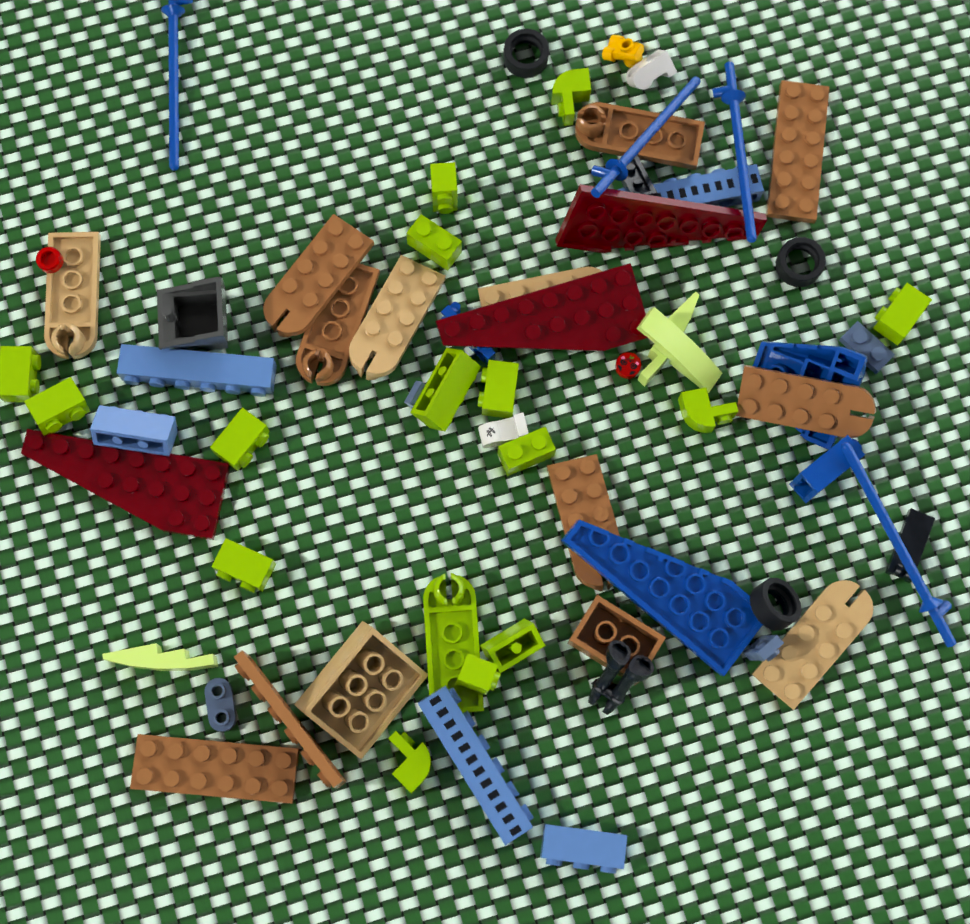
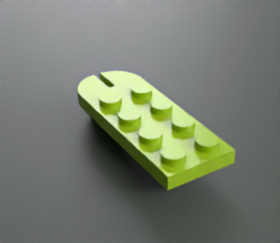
M451 573L452 599H447L446 576L442 574L427 585L423 595L429 695L446 685L448 690L454 688L461 699L458 706L463 713L467 710L469 713L484 712L483 694L456 684L467 653L480 658L475 590L467 579Z

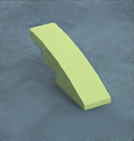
M697 292L690 296L668 318L683 332L689 324L699 298ZM652 347L648 354L652 362L638 377V381L644 387L668 360L655 347Z
M655 307L648 311L636 328L654 342L653 347L670 359L669 364L699 388H707L708 393L722 375V372L681 329Z
M156 643L103 654V659L106 661L139 669L193 671L218 667L217 656L214 654L190 658L189 651L186 649L162 653L161 646Z

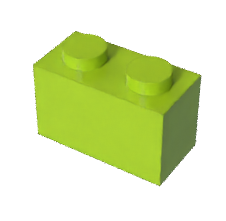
M455 162L430 164L433 212L448 214L457 211Z
M420 214L406 233L409 246L447 271L462 253V241L422 214Z
M906 283L902 289L896 287L888 298L891 304L888 308L883 306L874 317L878 322L873 329L897 346L906 337L932 301L931 298L909 283Z
M0 346V399L2 401L24 402L39 393L40 384L37 379V370L41 369V356L32 346Z
M489 360L488 368H482L481 382L485 383V391H479L478 407H482V415L501 418L512 417L519 363Z
M71 377L24 401L44 436L59 431L62 426L71 421L80 420L85 414L90 412L84 397Z
M242 407L210 446V449L215 455L239 471L241 467L245 468L253 458L252 453L256 448H261L267 442L270 431L266 424Z
M545 426L498 446L497 454L507 476H510L554 457L556 448Z
M225 538L211 567L217 571V577L231 582L233 578L241 582V588L254 593L256 589L263 592L276 563L269 557Z
M522 619L480 645L487 660L498 665L496 671L499 673L504 672L545 646L534 623L526 619Z
M467 653L456 684L486 695L489 690L494 691L501 673L496 672L497 664Z

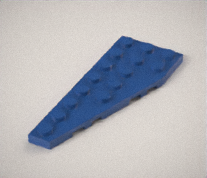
M577 520L561 540L720 676L726 675L763 625L753 614L750 606V596L732 580L717 576L707 570L697 568L682 560L642 546L632 540L622 538L582 520Z

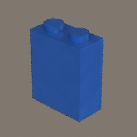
M848 435L845 436L789 483L805 503L810 501L851 467L841 449V445L844 442H849L852 445L859 460L865 455L862 452V446L857 440L851 439Z

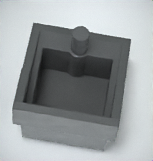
M221 277L192 281L190 284L157 290L160 350L175 348L200 351L228 348L225 284Z

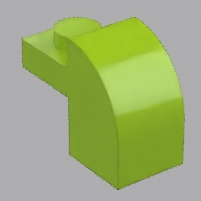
M589 68L565 71L554 82L551 105L557 104L558 117L563 118V126L573 125L575 116L574 103L589 102L590 100Z
M707 388L681 392L678 398L685 423L693 430L701 433H712L716 427L715 422L718 425L729 423L738 413L736 402L711 407Z
M395 731L388 739L407 759L392 774L410 793H413L429 775L431 756L423 742L414 749L412 746L415 742L405 732L400 735Z

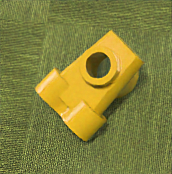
M613 34L609 39L608 46L603 49L602 58L611 62L623 60L624 64L631 68L643 59L644 46L643 44L633 42L630 38L625 39L624 36Z

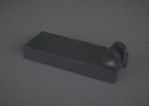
M636 155L626 166L628 170L627 178L621 181L625 191L657 196L653 183L638 155Z
M910 508L899 535L916 567H918L935 518ZM894 549L885 573L902 578L905 582H912Z

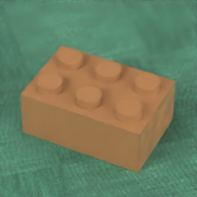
M597 595L567 644L606 667V649L608 645L614 640L624 642L629 646L631 656L624 668L617 674L622 678L626 668L635 656L643 655L652 661L666 637Z

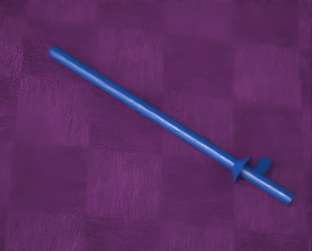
M168 0V5L161 8V11L168 17L169 167L173 171L179 169L178 18L185 13V9L179 5L191 4L193 0Z
M726 62L724 66L727 86L714 88L712 91L714 98L721 97L722 102L730 106L746 238L749 243H754L757 235L739 103L745 99L746 95L743 91L737 90L734 63Z
M695 76L687 83L619 160L609 159L606 162L605 168L593 166L591 174L602 178L591 190L593 197L599 198L614 180L623 181L627 178L628 170L626 166L699 86L701 82L699 77Z
M844 442L841 445V449L922 599L919 612H928L946 646H954L957 642L943 618L952 608L951 603L947 600L943 601L942 599L932 597L852 445L849 442Z

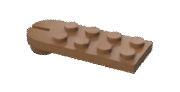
M602 102L590 103L581 108L577 114L575 135L578 142L586 149L623 156L660 113ZM671 116L637 154L639 159L696 170L705 122Z
M333 214L266 298L263 312L267 323L274 332H278L281 337L296 336L304 333L374 246V241ZM286 316V317L284 318V320H283V321L280 323V325L278 326L279 320H280L282 317Z
M359 264L312 325L304 332L296 355V366L300 375L309 383H313L319 363H322L323 366L315 378L317 385L329 386L335 384L344 376L350 361L349 346L365 318L380 275L379 269Z
M750 365L744 366L737 404L738 413L736 416L839 437L848 435L850 438L863 435L873 424L875 416L863 417L852 415L851 410L869 414L876 413L874 398L866 389L860 386Z
M597 454L547 465V472L564 535H566L577 520H582L620 536ZM568 547L573 569L578 580L587 587L603 591L604 585L601 574ZM608 580L606 584L607 589L609 590L613 586Z

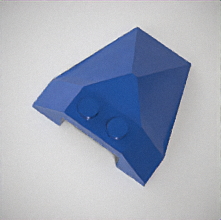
M762 341L753 366L860 386L865 375L867 356L840 346ZM795 428L805 440L828 450L833 447L838 437Z

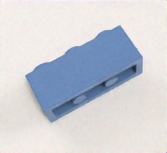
M99 405L90 427L93 445L170 456L178 433L174 416Z
M544 824L540 857L545 858L546 864L562 866V861L573 862V868L589 870L590 865L600 866V872L616 874L617 868L624 869L627 835Z

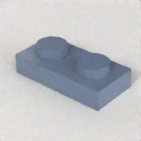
M859 321L839 339L847 349L867 356L866 366L875 374L895 355Z
M762 635L742 653L749 661H770L780 653L778 648L784 642L778 635Z

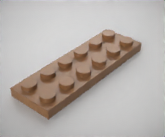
M782 80L780 83L766 217L813 224L817 220L829 86Z
M243 650L235 655L234 658L238 662L234 666L236 670L247 681L251 679L254 683L251 689L260 700L268 701L271 706L267 710L277 722H284L287 726L284 730L285 734L293 743H300L304 749L300 753L309 765H317L320 769L317 775L324 785L329 788L333 786V788L337 789L344 785L347 781L252 657Z
M138 734L130 789L293 804L300 749Z

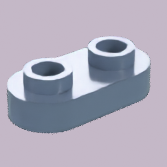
M214 678L207 683L204 691L208 720L214 730L227 732L237 722L233 688L227 680ZM220 686L222 694L215 696L213 691L216 687ZM220 713L226 714V720L223 723H219L217 719Z

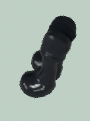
M620 640L611 641L606 649V668L602 675L592 682V689L588 698V703L594 705L601 695L608 698L606 706L602 711L607 715L624 703L626 693L636 682L646 680L654 671V665L648 657L637 655L629 663L618 684H614L612 681L624 668L631 656L629 646Z

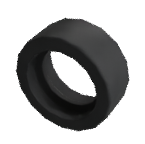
M526 28L518 29L509 35L505 41L503 59L504 65L510 73L521 78H532L542 73L546 68L549 58L548 41L541 33ZM519 44H533L540 50V57L533 63L524 64L513 58L512 50Z
M796 237L787 241L780 249L775 261L776 271L780 279L794 287H806L813 284L823 272L826 264L825 253L822 247L814 240L806 237ZM793 250L807 252L815 262L813 271L807 275L794 273L786 263L787 255Z
M769 578L754 588L750 594V606L753 614L766 628L774 631L783 630L798 620L802 610L799 597L795 590L784 580ZM768 594L772 595L779 602L783 615L774 609Z

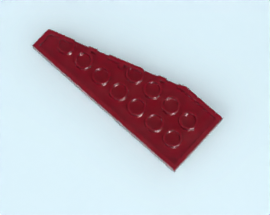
M580 184L555 241L557 247L609 253L612 252L613 248L624 247L625 251L634 250L635 246L648 245L650 248L689 245V241L701 240L702 243H711L712 239L725 238L727 241L747 238L743 210L608 188L599 198H595L591 194V190L595 186ZM754 212L756 235L758 237L767 222V217L765 213Z
M631 263L435 321L443 346L605 351L648 338L636 329L646 316Z
M27 429L21 454L54 471L67 480L76 483L163 532L214 540L230 469L229 463L176 454L163 456L93 445V440L54 433L44 436L41 431Z

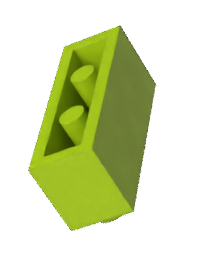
M446 348L410 413L429 428L445 432L451 424L460 404L464 401L471 384L475 381L481 366L463 350Z

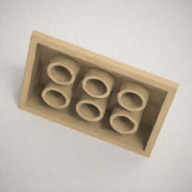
M362 621L294 705L357 757L362 759L428 677V674L377 630Z

